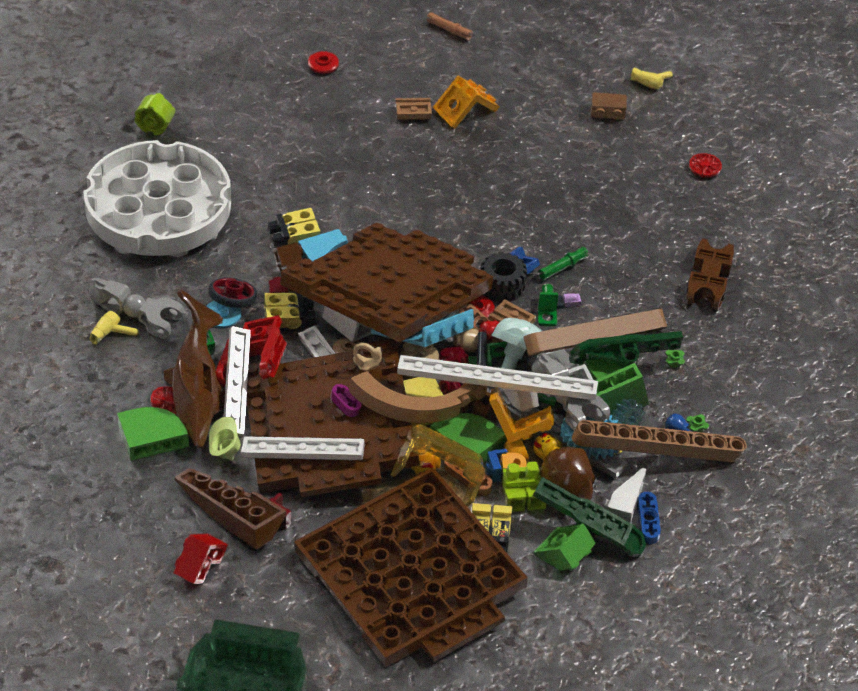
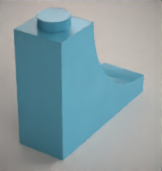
M339 229L298 241V245L303 250L302 260L310 259L312 261L348 243L347 237L342 235Z

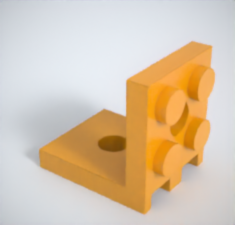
M457 75L432 108L451 127L456 129L476 102L494 112L499 109V106L495 103L496 99L492 95L485 93L487 90L480 84L477 86L471 79L467 81ZM457 101V105L452 108V104Z
M499 387L491 390L489 402L509 443L521 438L522 440L529 439L533 436V433L548 431L553 426L554 412L551 406L514 421Z

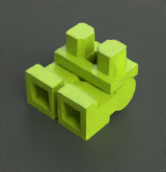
M536 461L528 462L526 467H519L518 464L511 463L508 464L507 469H503L502 488L505 505L512 506V512L525 511V502L528 510L546 509V503L532 496L541 480L540 469Z

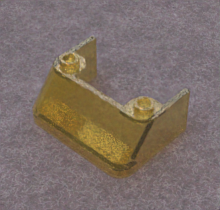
M415 425L407 435L391 475L395 477L405 467L411 451L419 455L429 452L464 470V474L470 481L463 503L467 507L470 506L475 500L485 475L482 456L424 425Z

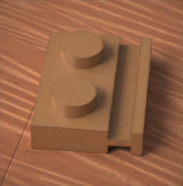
M396 98L397 120L432 119L430 98Z
M504 300L494 309L493 313L489 314V320L501 322L505 318H517L533 324L536 316Z

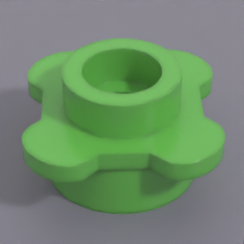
M666 351V363L669 366L676 368L685 364L683 359L684 351Z
M699 414L694 417H687L686 421L689 423L691 431L702 433L709 428L704 415Z

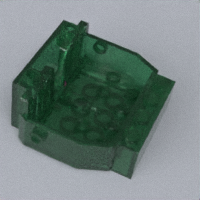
M215 619L211 633L206 632L190 650L183 676L178 678L176 691H306L307 668L300 648V633Z

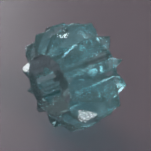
M622 399V404L616 403L617 410H612L615 414L612 420H618V424L640 426V422H645L642 418L646 414L642 410L643 406L633 399Z

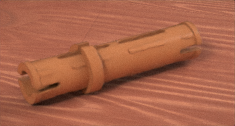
M433 12L427 15L430 18H426L427 22L451 32L454 36L458 35L468 41L471 39L472 35H469V33L473 34V31L462 27L460 23H453Z

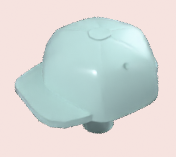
M505 318L499 322L492 336L508 342L504 351L506 356L501 368L515 370L518 360H522L526 349L523 337L528 334L541 332L542 330L523 319Z

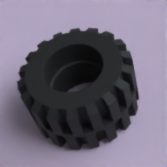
M500 252L499 254L494 253L492 256H487L482 261L480 270H484L494 277L492 289L486 292L485 295L487 297L491 296V299L494 300L499 299V301H510L511 298L516 299L518 295L521 296L523 291H525L527 266L523 263L524 261L518 259L516 255H511V253L503 254V252Z

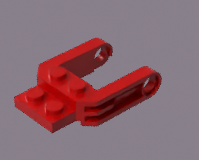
M279 315L248 321L243 326V329L250 330L249 357L261 355L259 375L262 379L275 377L287 345L283 335L280 334L279 328L282 320ZM229 339L216 368L217 381L222 387H226Z

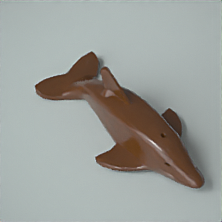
M181 289L177 292V295L191 310L193 322L182 344L175 367L164 370L163 374L165 381L172 385L176 415L185 425L194 445L197 448H201L206 441L213 415L224 410L225 388L220 386L217 381L214 362L207 347L208 330L222 324L223 318L220 314Z

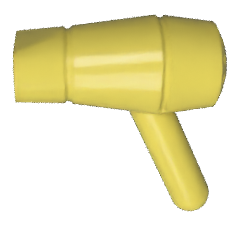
M633 68L630 80L639 82L648 88L659 90L663 85V79L671 78L673 73L668 71L655 74Z
M108 311L100 318L92 330L89 340L97 345L112 331L137 336L139 330L118 325L120 322L119 316L113 311Z

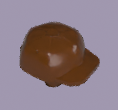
M568 446L549 452L540 468V478L543 477L579 498L591 500L595 474L592 472L586 452L581 448Z

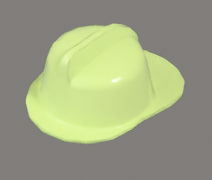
M222 417L210 429L209 451L213 456H219L230 461L234 460V455L241 447L240 439L237 435V424L232 417Z

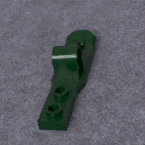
M682 331L650 335L630 334L588 339L577 344L570 351L569 361L573 364H580L586 360L601 359L602 361L616 363L620 369L633 363L637 366L639 353L680 349L683 334Z
M541 478L532 496L571 517L576 524L583 523L592 537L594 535L603 537L622 548L631 557L642 555L646 542L643 533L637 527L591 500L579 498L549 480Z

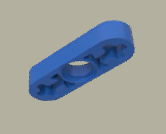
M642 492L638 498L640 530L647 544H655L659 541L661 533L657 497L651 492ZM645 500H647L650 503L649 507L647 508ZM651 515L654 517V520H646L644 516ZM649 528H652L653 535H650L648 532Z

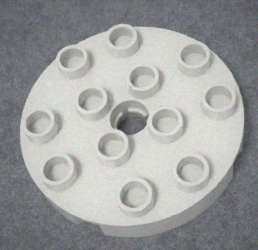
M158 140L138 142L109 153L91 169L87 176L88 189L83 191L85 214L90 227L102 240L115 247L116 251L122 254L134 253L148 256L170 255L182 257L189 250L216 238L218 232L227 222L231 211L230 179L222 164L208 152L193 145L177 141L170 145L161 144Z

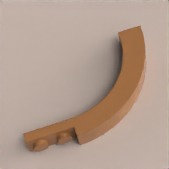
M366 371L351 378L349 392L363 405L386 417L405 422L432 423L458 416L461 406L464 407L476 399H482L487 393L488 386L468 384L441 396L413 397L400 394L385 387Z

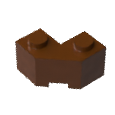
M298 242L272 249L279 271L302 261L303 250L298 245Z

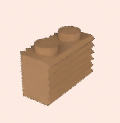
M592 92V118L625 119L627 95Z

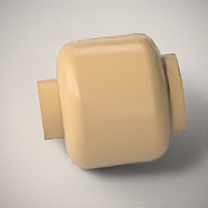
M472 328L454 335V346L463 347L465 353H475L477 351V334L479 331Z

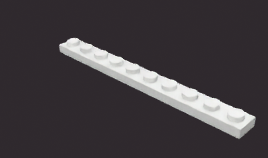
M405 355L400 356L397 374L589 400H596L598 381Z

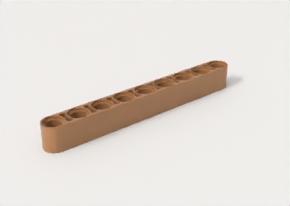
M656 309L528 334L523 338L528 355L533 356L538 355L540 352L548 353L574 348L577 344L588 339L659 331L667 328V323L663 310Z
M590 420L580 421L572 434L573 442L583 447L725 462L738 461L747 447L744 439L737 436Z

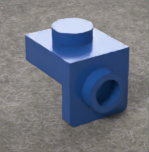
M518 247L511 252V255H516L518 259L524 261L523 263L527 266V274L532 273L535 268L540 266L538 258L525 256L523 247Z
M507 449L494 450L487 453L485 470L486 474L490 475L493 483L500 482L502 468L499 459L502 454L508 452Z

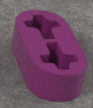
M342 384L333 386L330 397L339 409L349 417L359 415L362 406L361 402L349 392V388Z

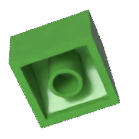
M583 523L557 527L533 553L558 570H573L579 565V561L591 552V548L596 542Z

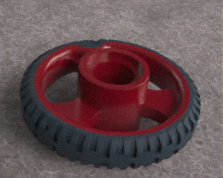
M218 278L210 283L208 289L209 296L215 302L227 307H248L254 304L257 299V291L254 286L237 278ZM243 290L247 292L250 296L247 297L242 295Z

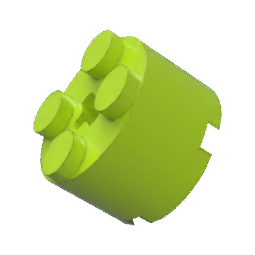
M162 94L147 95L135 111L134 120L142 131L146 133L151 131L154 132L153 135H160L167 129L176 110Z

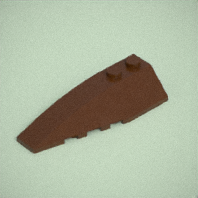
M189 468L174 477L179 486L208 515L255 549L260 548L273 539L286 516V510L254 491L252 493L245 492L244 488L238 485L234 488L227 485V481L221 479L213 480L210 475Z

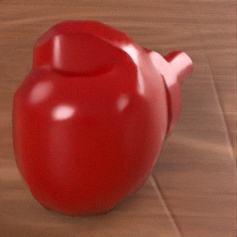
M499 321L482 322L479 326V332L487 333V340H493L494 336H492V333Z

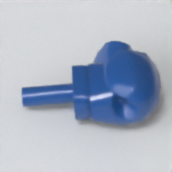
M671 414L665 421L666 429L691 431L687 428L689 424L679 414Z

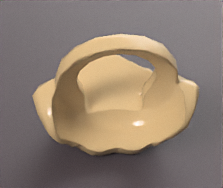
M359 343L353 349V361L360 370L370 372L379 366L382 359L381 347L374 349L369 344ZM359 349H366L371 353L372 358L363 357L357 354V351Z

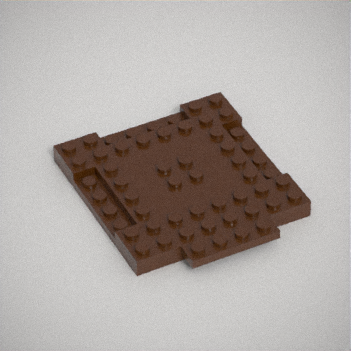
M374 223L353 234V241L314 261L303 259L282 270L280 284L401 342L421 331L423 327L433 324L490 291L494 276L486 273L484 270L471 266L474 263L475 256L468 254L464 250H459L451 244L439 241L436 237L428 236L420 230H414L404 236L396 230L383 226L381 223Z
M391 338L366 343L374 349L381 347L382 352L379 366L369 372L371 376L385 387L406 395L403 377L397 374L399 356L396 341ZM359 349L357 351V354L363 357L372 358L371 353L366 349ZM353 351L281 363L280 361L275 377L262 379L259 375L260 362L248 364L246 399L252 437L364 439L365 442L363 460L254 458L260 494L300 487L301 497L380 484L382 483L381 472L420 466L412 422L386 417L369 409L362 403L359 415L349 417L331 400L330 395L333 386L342 384L349 388L352 377L366 372L360 370L358 365L354 363Z
M433 467L294 541L297 555L315 578H320L362 632V638L385 667L421 647L433 662L437 661L505 622V616L496 605L527 588L528 577Z

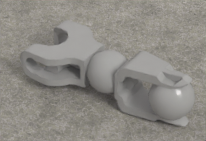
M100 278L92 279L93 284H91L89 289L91 300L103 309L115 312L118 316L125 312L129 317H139V322L143 323L148 333L153 336L166 339L171 333V326L164 319L179 320L185 313L183 305L170 298H147L145 300L141 295H131V291H129V287L126 284L111 280L106 281Z
M544 352L538 353V359L532 365V372L569 377L568 369L557 360H553ZM546 394L547 397L555 396L556 400L564 405L563 409L567 412L565 422L573 430L576 429L580 421L586 420V417L593 418L599 422H604L610 418V408L600 396L596 395V400Z

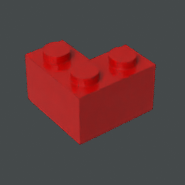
M209 534L189 535L183 543L184 549L181 556L175 562L176 568L173 573L193 584L204 583L211 564L221 563L228 544Z

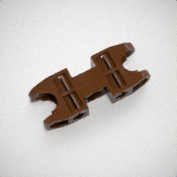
M701 239L693 269L699 270L701 273L691 271L686 293L687 304L692 305L699 299H705L711 303L713 310H719L724 300L728 281L727 278L719 276L729 277L734 256L733 244L728 243L722 249H715L710 246L708 239Z

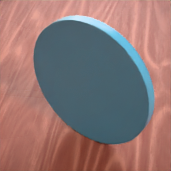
M215 301L207 304L208 308L214 310L223 318V323L214 326L216 328L231 327L238 323L241 318V308L223 306Z

